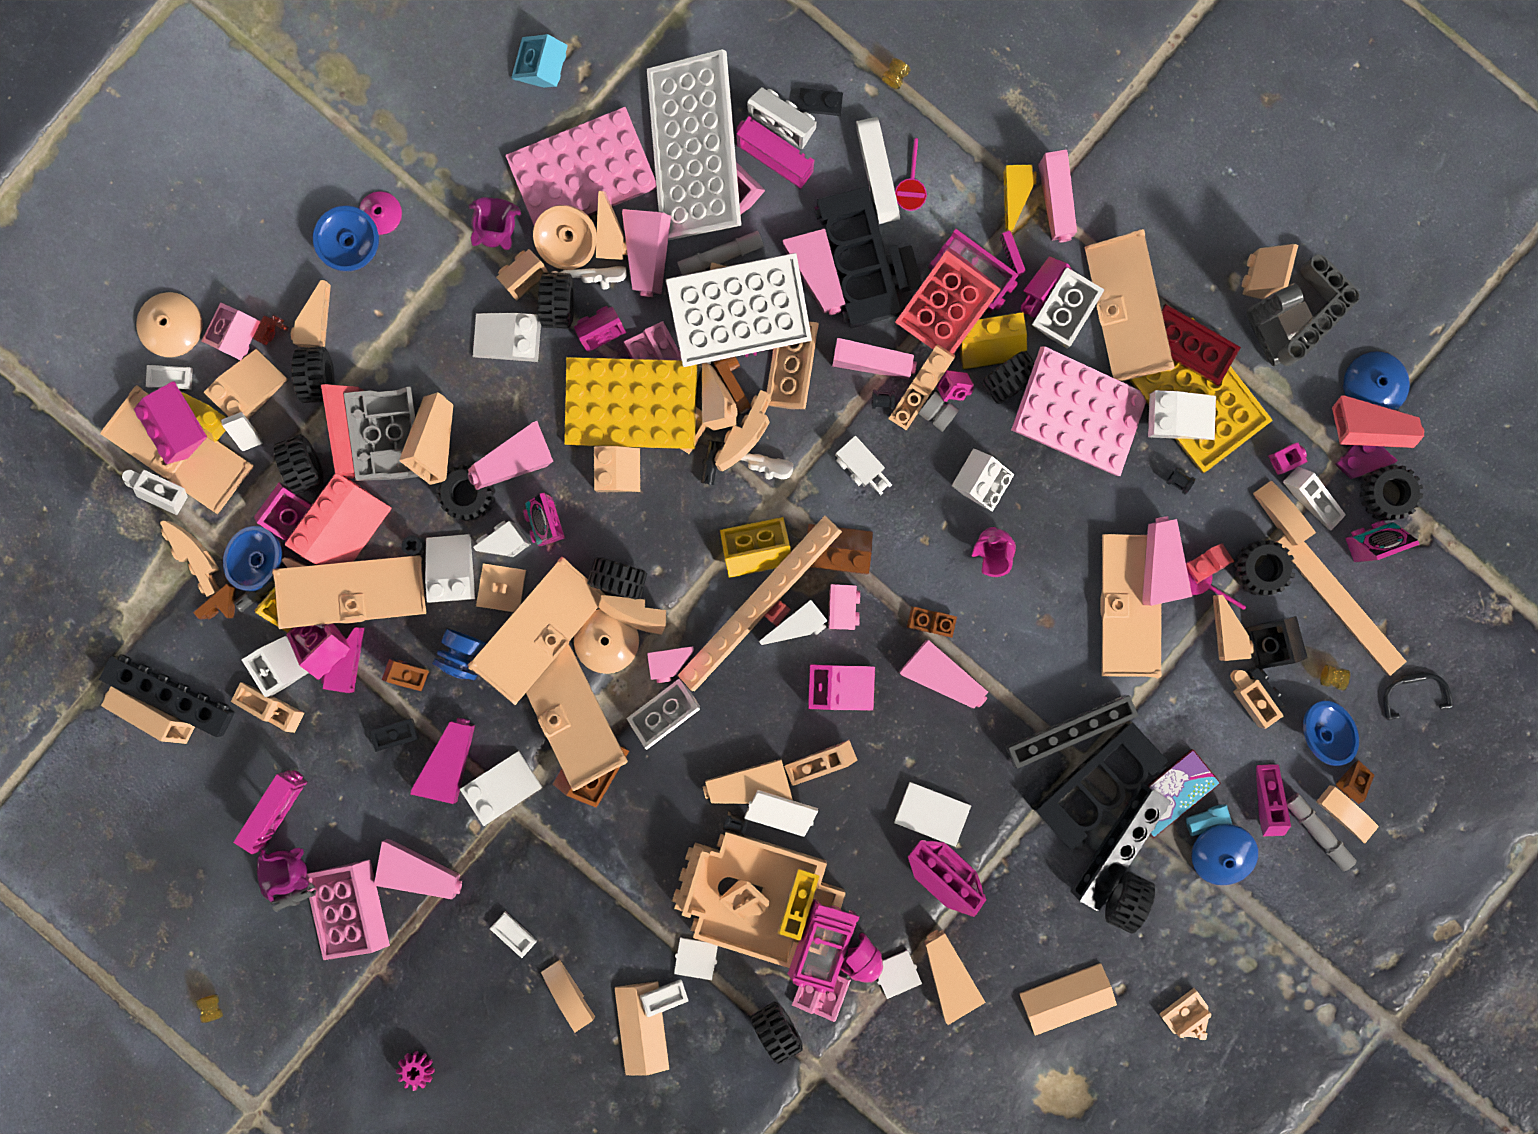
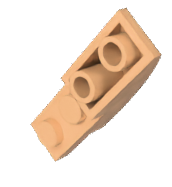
M937 344L889 419L907 430L955 358V355Z
M760 390L758 396L755 395L752 399V409L749 415L746 414L742 420V428L733 426L732 430L726 433L724 438L725 445L715 456V465L718 470L724 471L741 460L755 446L770 423L767 415H764L771 401L769 393Z
M169 521L160 522L162 526L161 533L167 541L169 540L172 546L171 553L173 557L179 560V562H190L188 567L191 573L197 576L199 580L198 587L201 593L206 595V597H212L220 590L212 573L219 570L212 556L192 534L182 527Z

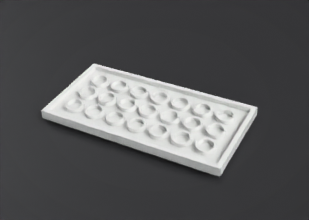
M721 49L648 68L647 78L659 212L671 216L668 240L741 226L727 52Z

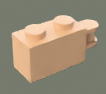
M1243 670L1232 671L1230 678L1237 687L1233 692L1258 727L1266 729L1283 717V714L1259 680L1250 679Z

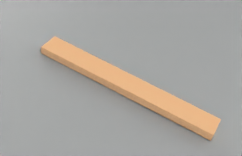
M1285 534L1276 541L1283 544V548L1287 547L1290 550L1288 555H1293L1294 557L1291 563L1296 564V569L1388 676L1392 675L1407 662L1305 542L1292 546Z

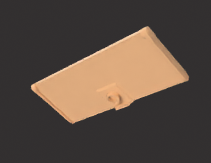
M1144 229L1086 246L1085 251L1092 282L1104 289L1097 302V310L1113 378L1122 382L1174 369Z
M136 385L100 434L168 481L185 488L187 494L218 514L245 477L248 476L254 465L218 441L215 443L209 438H206L188 459L166 465L134 411V408L141 399L149 395Z
M1102 535V594L1100 598V613L1102 616V676L1161 677V604L1149 606L1143 605L1142 602L1147 535Z
M421 556L273 569L279 629L331 623H354L370 619L426 614Z
M561 557L473 661L467 665L468 668L481 676L511 703L516 705L599 607L601 595L605 594L600 589L593 588L587 584L588 579L565 558Z
M568 643L528 689L526 694L572 790L575 791L613 769L626 764L628 761Z

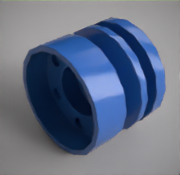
M446 629L441 643L449 647V650H437V654L445 658V660L434 658L432 664L454 677L476 680L478 675L469 670L467 665L473 661L474 657L479 654L487 643L461 632Z

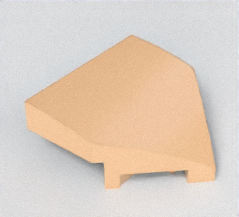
M1194 988L1159 1014L1170 1030L1180 1038L1196 1037L1199 1040H1206V1028L1208 1019L1211 1018V1013L1208 1011L1209 1007Z

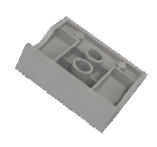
M411 387L384 392L370 390L344 393L355 481L419 477L399 461L415 420Z

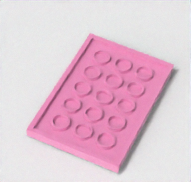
M626 107L506 155L534 226L544 211L556 205L576 207L588 216L598 213V191L606 192L613 207L657 189L656 180Z
M1040 347L1011 430L1115 476H1120L1146 404V399L1141 391L1052 349Z

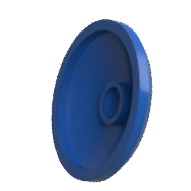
M339 206L327 211L318 220L313 232V245L318 257L329 267L338 271H354L367 265L375 256L379 245V233L375 222L366 212L353 206ZM348 239H353L351 245H347Z
M1375 351L1359 356L1349 365L1345 372L1343 387L1345 395L1396 411L1407 398L1410 382L1406 368L1396 357L1385 352ZM1380 378L1385 381L1384 385L1379 383Z
M260 526L246 527L237 532L227 544L223 556V569L228 581L234 587L244 591L259 590L269 584L274 578L272 574L273 569H279L282 552L279 540L275 534Z
M1321 701L1313 704L1307 710L1303 720L1304 736L1310 750L1326 764L1341 766L1349 763L1356 756L1359 747L1358 730L1352 717L1343 707L1334 702Z
M1231 824L1217 825L1203 832L1195 841L1191 853L1192 864L1197 874L1205 881L1215 885H1231L1243 880L1253 871L1258 860V847L1252 835L1244 828Z

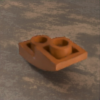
M911 606L907 628L953 638L957 616Z

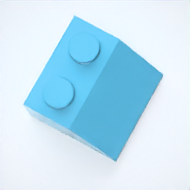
M548 34L522 37L511 78L544 88L557 87L568 45Z

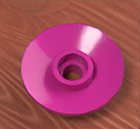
M373 192L367 195L359 206V209L366 212L373 219L379 235L388 234L395 230L402 218L400 203L393 195L387 192ZM381 208L382 212L378 215L375 214V210Z

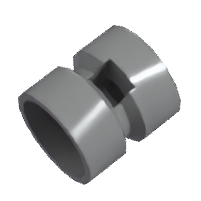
M935 391L918 414L927 421L933 419V425L943 432L959 409L953 404H944L945 401H943L941 395Z

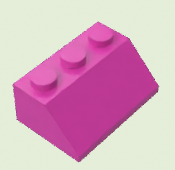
M175 381L143 397L134 408L137 418L143 424L147 435L153 441L166 465L188 459L207 438Z

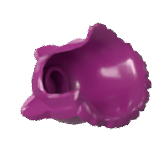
M481 197L469 204V209H474L471 220L473 232L470 237L472 246L483 244L491 248L501 246L504 250H509L512 246L511 235L515 227L514 217L515 215H521L518 206L510 201L492 197Z
M294 848L291 851H276L271 854H266L265 849L260 851L257 861V877L261 894L267 900L272 902L274 901L273 895L287 894L295 889H304L309 885L306 879L307 866L301 859L304 852L302 848Z

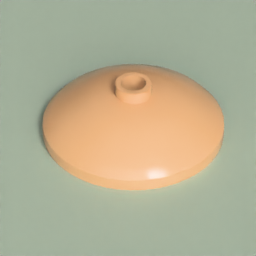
M556 205L547 209L539 216L534 226L533 239L538 253L548 264L563 270H574L588 263L595 254L597 231L592 220L582 210L570 205ZM567 230L572 232L571 237L567 235Z
M173 292L160 293L147 300L141 307L136 322L137 333L142 344L152 353L162 357H177L189 352L199 341L203 326L202 317L197 306L187 297ZM167 319L166 325L162 326V320Z
M601 609L595 610L574 635V648L579 660L587 668L598 673H615L624 669L633 661L639 647L637 629L619 622ZM603 637H607L609 639V643L607 645H603L601 643V639Z

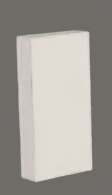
M147 365L146 387L161 388L175 381L179 389L191 390L193 368Z
M242 412L221 420L222 426L242 451L263 444L262 438Z
M506 911L490 928L493 933L521 958L538 941Z
M677 980L639 995L646 1017H651L688 1002L682 980Z

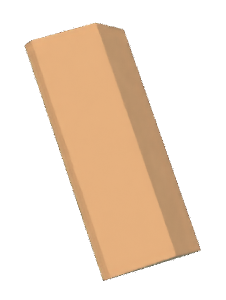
M809 322L812 341L773 349L767 393H769L771 398L768 406L786 409L806 408L819 323Z
M1101 963L1019 993L1034 1035L1117 1005L1112 987Z
M658 981L615 987L626 1075H650L669 1070L662 1012L646 1017L639 996L659 988Z

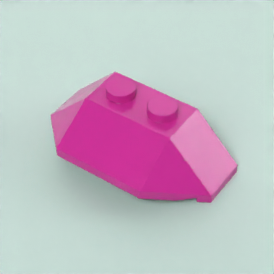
M919 841L908 856L914 878L947 908L973 917L976 916L986 901L977 872L945 842Z

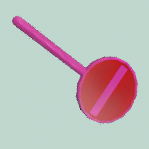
M918 138L914 139L910 179L900 182L895 191L898 206L907 211H915L921 208L927 198L924 184L914 179Z

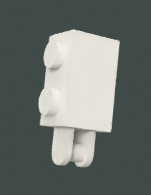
M856 436L836 453L837 459L835 461L843 470L847 468L852 473L850 477L858 486L862 484L865 487L869 483L880 496L887 486L889 488L892 486L881 473L885 467ZM878 475L881 481L876 485L872 480Z
M126 470L122 474L126 486L132 488L138 498L175 515H178L188 498L185 488L146 470H143L142 474L132 470Z

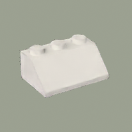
M761 87L747 102L748 116L798 148L803 149L816 129L817 122L814 121L815 118L807 112L802 113L798 111L792 102L788 100L784 102L778 98V94L773 90H765Z
M1066 268L1032 325L1048 338L1068 349L1089 317L1104 289L1071 269Z
M678 679L626 719L647 750L699 711L700 705L691 691Z

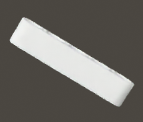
M878 117L856 121L858 139L877 223L882 224L900 220Z

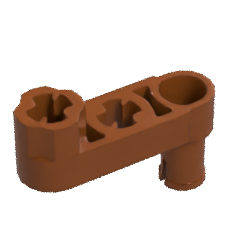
M730 357L713 361L733 397L738 413L741 415L752 409L731 372L740 367L737 358Z

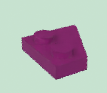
M1352 445L1335 465L1350 479H1353L1381 467L1394 464L1398 460L1383 446Z

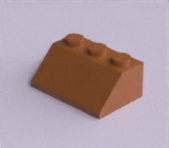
M808 524L807 534L815 527V524ZM839 528L842 531L840 535L809 567L868 575L872 554L873 532Z
M619 745L624 756L626 757L629 753V750ZM620 767L613 769L575 791L572 790L563 769H561L553 785L566 796L597 808Z

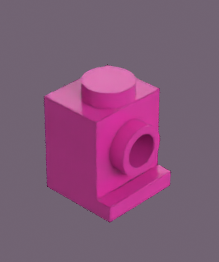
M946 370L936 385L943 401L946 402L949 399L963 401L967 395L973 393L974 389L968 373Z
M1298 442L1268 455L1277 475L1286 473L1308 462L1306 459L1307 453ZM1285 455H1289V456H1290V458H1291L1290 462H1288V460H1287V458H1286Z

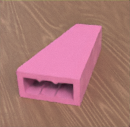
M1067 150L1045 153L1038 166L1052 241L1067 242L1072 240L1071 237H1074L1077 233Z
M623 209L622 216L632 290L639 291L640 296L645 297L661 294L671 216L662 212Z
M825 229L784 239L783 248L787 254H797L800 276L823 314L829 312V315H834L842 312L841 309L845 307V301Z
M837 338L832 366L909 380L911 374H915L917 362L913 361L914 355Z
M535 421L468 469L469 481L475 486L476 490L545 468L553 462L538 422Z
M1168 516L1155 518L1156 523L1148 524L1143 605L1152 606L1192 597L1177 519L1169 520Z
M926 640L898 672L908 679L971 708L980 707L987 700L985 695L988 691L929 640Z
M386 839L381 844L374 886L453 899L456 894H460L462 881H459V873L393 840Z

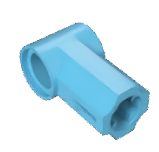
M1227 804L1213 806L1207 809L1208 811L1185 817L1190 835L1202 834L1217 825H1233Z

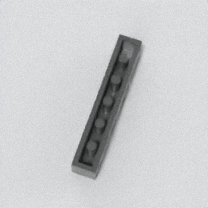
M1122 695L1005 746L1013 766L1018 769L1139 715L1129 695Z

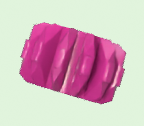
M415 1051L413 1056L407 1053L404 1056L405 1059H401L398 1062L400 1067L397 1068L396 1073L401 1075L398 1078V1082L405 1081L404 1088H408L411 1085L413 1091L418 1086L423 1089L426 1086V1082H431L433 1079L430 1074H433L435 1069L429 1067L433 1061L425 1060L427 1057L426 1053L419 1057L418 1051ZM416 1067V1071L419 1070V1073L414 1074L415 1070L412 1072L411 1069Z

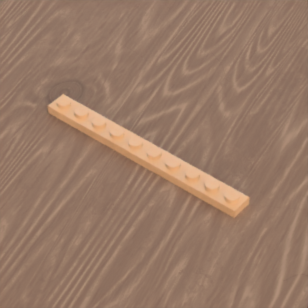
M824 516L678 674V677L690 690L695 692L840 535L842 531L828 517Z

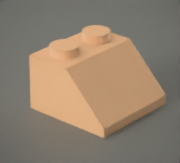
M528 249L526 252L521 251L510 266L505 265L502 267L496 278L517 301L540 281L543 273L549 272L539 258Z
M618 446L594 447V490L596 492H640V448Z

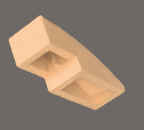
M1273 481L1268 482L1253 493L1275 526L1283 531L1292 546L1301 544L1316 533L1298 508Z
M601 595L598 608L612 618L635 629L662 635L666 626V610L645 608V600L643 599L634 600L625 597Z
M240 682L231 700L232 703L259 719L268 721L287 732L295 733L304 715L302 711L273 696L264 697L261 690L243 682Z
M1329 785L1316 801V803L1330 813V816L1363 843H1366L1379 827L1364 811L1334 786Z
M558 960L541 972L551 994L574 1032H577L594 1020L595 1015L583 999L584 995L561 960Z

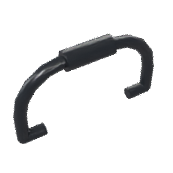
M1419 672L1401 676L1400 679L1393 681L1384 693L1383 705L1386 719L1400 718L1399 713L1391 714L1389 706V696L1397 685L1426 679L1438 681L1443 686L1447 703L1439 705L1440 709L1443 710L1453 707L1452 695L1448 684L1442 677L1433 673Z

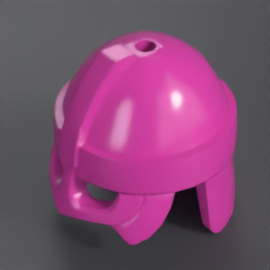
M990 527L980 534L978 541L974 545L972 557L980 555L983 558L981 571L984 575L1001 577L1008 574L1012 568L1016 545L1006 531Z
M860 933L858 936L861 941L860 945L857 948L848 949V955L844 958L840 970L848 974L854 981L872 983L879 978L883 971L882 953L864 933Z

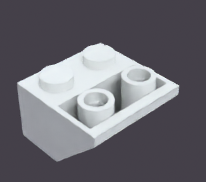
M973 449L953 482L952 487L979 505L993 511L1014 474L993 456Z
M502 521L494 527L495 532L490 535L485 534L477 539V545L473 548L483 553L514 557L531 544L516 523Z
M287 636L259 648L242 659L264 697L275 695L309 673L299 666Z

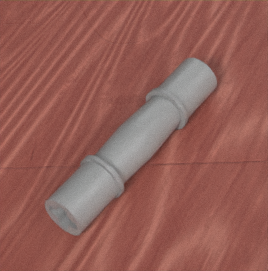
M755 231L700 254L698 252L694 256L678 261L677 264L682 275L706 271V268L711 267V263H724L739 255L744 256V254L760 249L764 245L759 232Z
M1299 793L1292 795L1286 803L1289 810L1298 819V822L1304 824L1314 839L1326 850L1325 853L1332 858L1342 871L1352 868L1357 860L1345 848L1343 842L1337 840L1330 829L1315 814L1316 811L1308 805Z

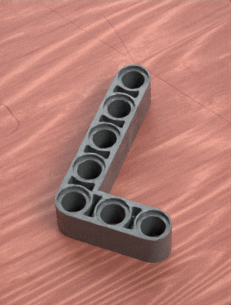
M1315 255L1304 263L1301 267V274L1327 302L1280 349L1278 360L1284 366H1291L1305 357L1360 299L1357 288L1323 255Z
M1295 283L1272 293L1246 311L1252 329L1267 360L1272 366L1281 364L1278 360V352L1289 341L1278 316L1303 302L1302 291Z

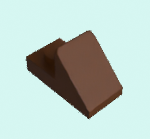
M226 584L193 613L198 619L209 620L218 614L219 611L217 609H219L226 618H234L235 605L233 601L236 599V587L232 584Z
M389 659L382 680L422 691L429 671L402 660L395 661Z
M1358 760L1337 781L1336 786L1350 799L1360 804L1367 797L1374 774Z

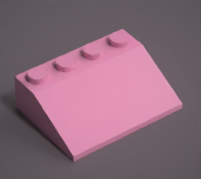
M371 860L307 873L306 879L315 886V888L308 891L316 890V895L309 899L323 960L373 953L390 946L377 887L374 886L375 878Z

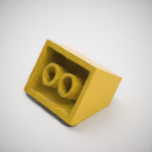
M1023 312L979 319L959 345L962 369L1001 364L1019 352L1027 351V332Z
M783 517L720 530L729 578L777 568L791 553Z

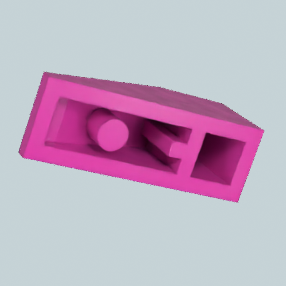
M355 627L346 639L350 647L347 655L335 663L329 673L321 677L323 689L345 693L354 692L364 634L363 627Z
M1279 764L1257 765L1258 810L1262 835L1285 836L1291 827Z

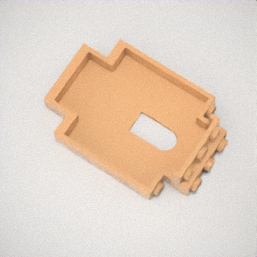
M726 830L725 835L720 834L717 847H721L720 850L695 843L693 848L689 847L685 860H689L687 869L682 868L679 881L683 883L680 890H675L672 902L676 903L674 909L683 911L682 916L689 918L691 914L699 916V919L694 918L691 931H694L693 938L790 968L799 940L777 933L798 869L820 876L813 899L818 900L824 906L831 907V905H834L841 909L846 893L845 889L821 882L827 865L826 860L746 835L741 836L740 833ZM726 877H731L741 881H749L751 884L763 887L761 894L769 900V909L760 915L739 920L719 901L722 897L718 890L719 882ZM817 926L814 938L819 937L821 940L831 942L834 931ZM812 941L809 951L826 956L829 946L821 943L815 944Z

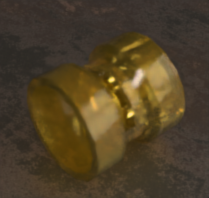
M893 58L889 64V70L885 71L882 75V80L890 87L900 89L903 84V78L908 76L911 68L902 60Z
M1326 664L1321 673L1320 684L1327 687L1332 685L1336 689L1344 691L1349 684L1350 671L1343 668L1336 669L1335 666Z
M218 994L196 1001L197 1008L201 1011L199 1016L201 1023L223 1017L222 1009L218 1006L220 1001Z

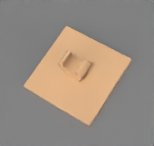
M483 564L476 606L515 612L521 605L526 570Z

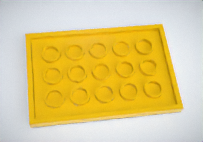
M1173 361L1175 368L1172 370L1130 379L1133 386L1141 391L1148 405L1150 393L1155 390L1216 396L1215 439L1175 438L1202 474L1273 421L1231 366L1219 386Z
M566 357L565 445L695 449L697 364L683 367L681 360Z

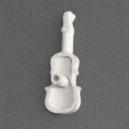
M624 266L563 270L559 272L570 273L572 278H581L584 283L600 281L601 289H608L609 282H621L627 276L626 267Z
M747 453L741 459L748 462L749 469L759 472L764 471L766 479H772L773 477L787 479L793 472L794 465L789 460L773 459L761 454Z

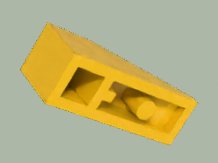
M1006 165L1003 171L1005 232L1013 231L1033 185H1036V171H1033L1032 165Z
M181 392L207 438L216 443L226 431L221 421L226 417L209 405Z
M798 869L777 934L801 940L819 875Z

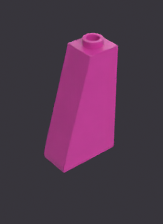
M457 718L456 721L449 722L414 784L411 795L451 804L458 801L475 725L469 724L470 720Z

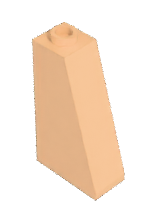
M438 392L423 397L399 459L401 463L430 485L445 481L447 476L453 404Z
M112 686L105 694L101 705L163 742L187 744L195 728Z
M782 759L707 779L705 781L706 786H703L705 798H710L711 803L749 804L757 790L793 801Z
M935 930L927 935L928 939L924 940L942 1014L945 1022L949 1025L986 1002L944 931L941 930L939 932Z

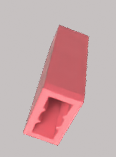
M1341 396L1332 407L1340 444L1414 448L1424 437V428L1421 425L1420 418L1348 396Z

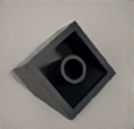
M1297 616L1277 619L1245 628L1249 640L1253 643L1252 655L1255 667L1259 668V670L1294 664L1308 658Z

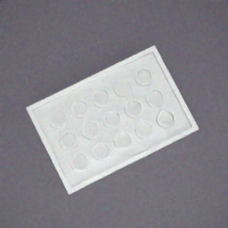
M796 253L665 279L683 367L812 341Z

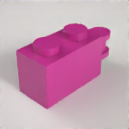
M1049 256L1024 289L1028 297L1021 305V312L1036 318L1065 269H1071V267L1067 263Z

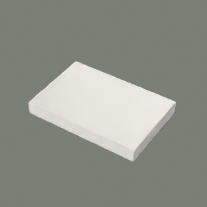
M909 782L894 823L956 847L971 805Z

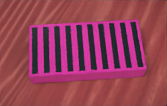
M1009 230L1002 233L1000 241L1011 269L1019 274V277L1024 273L1025 267L1012 233Z

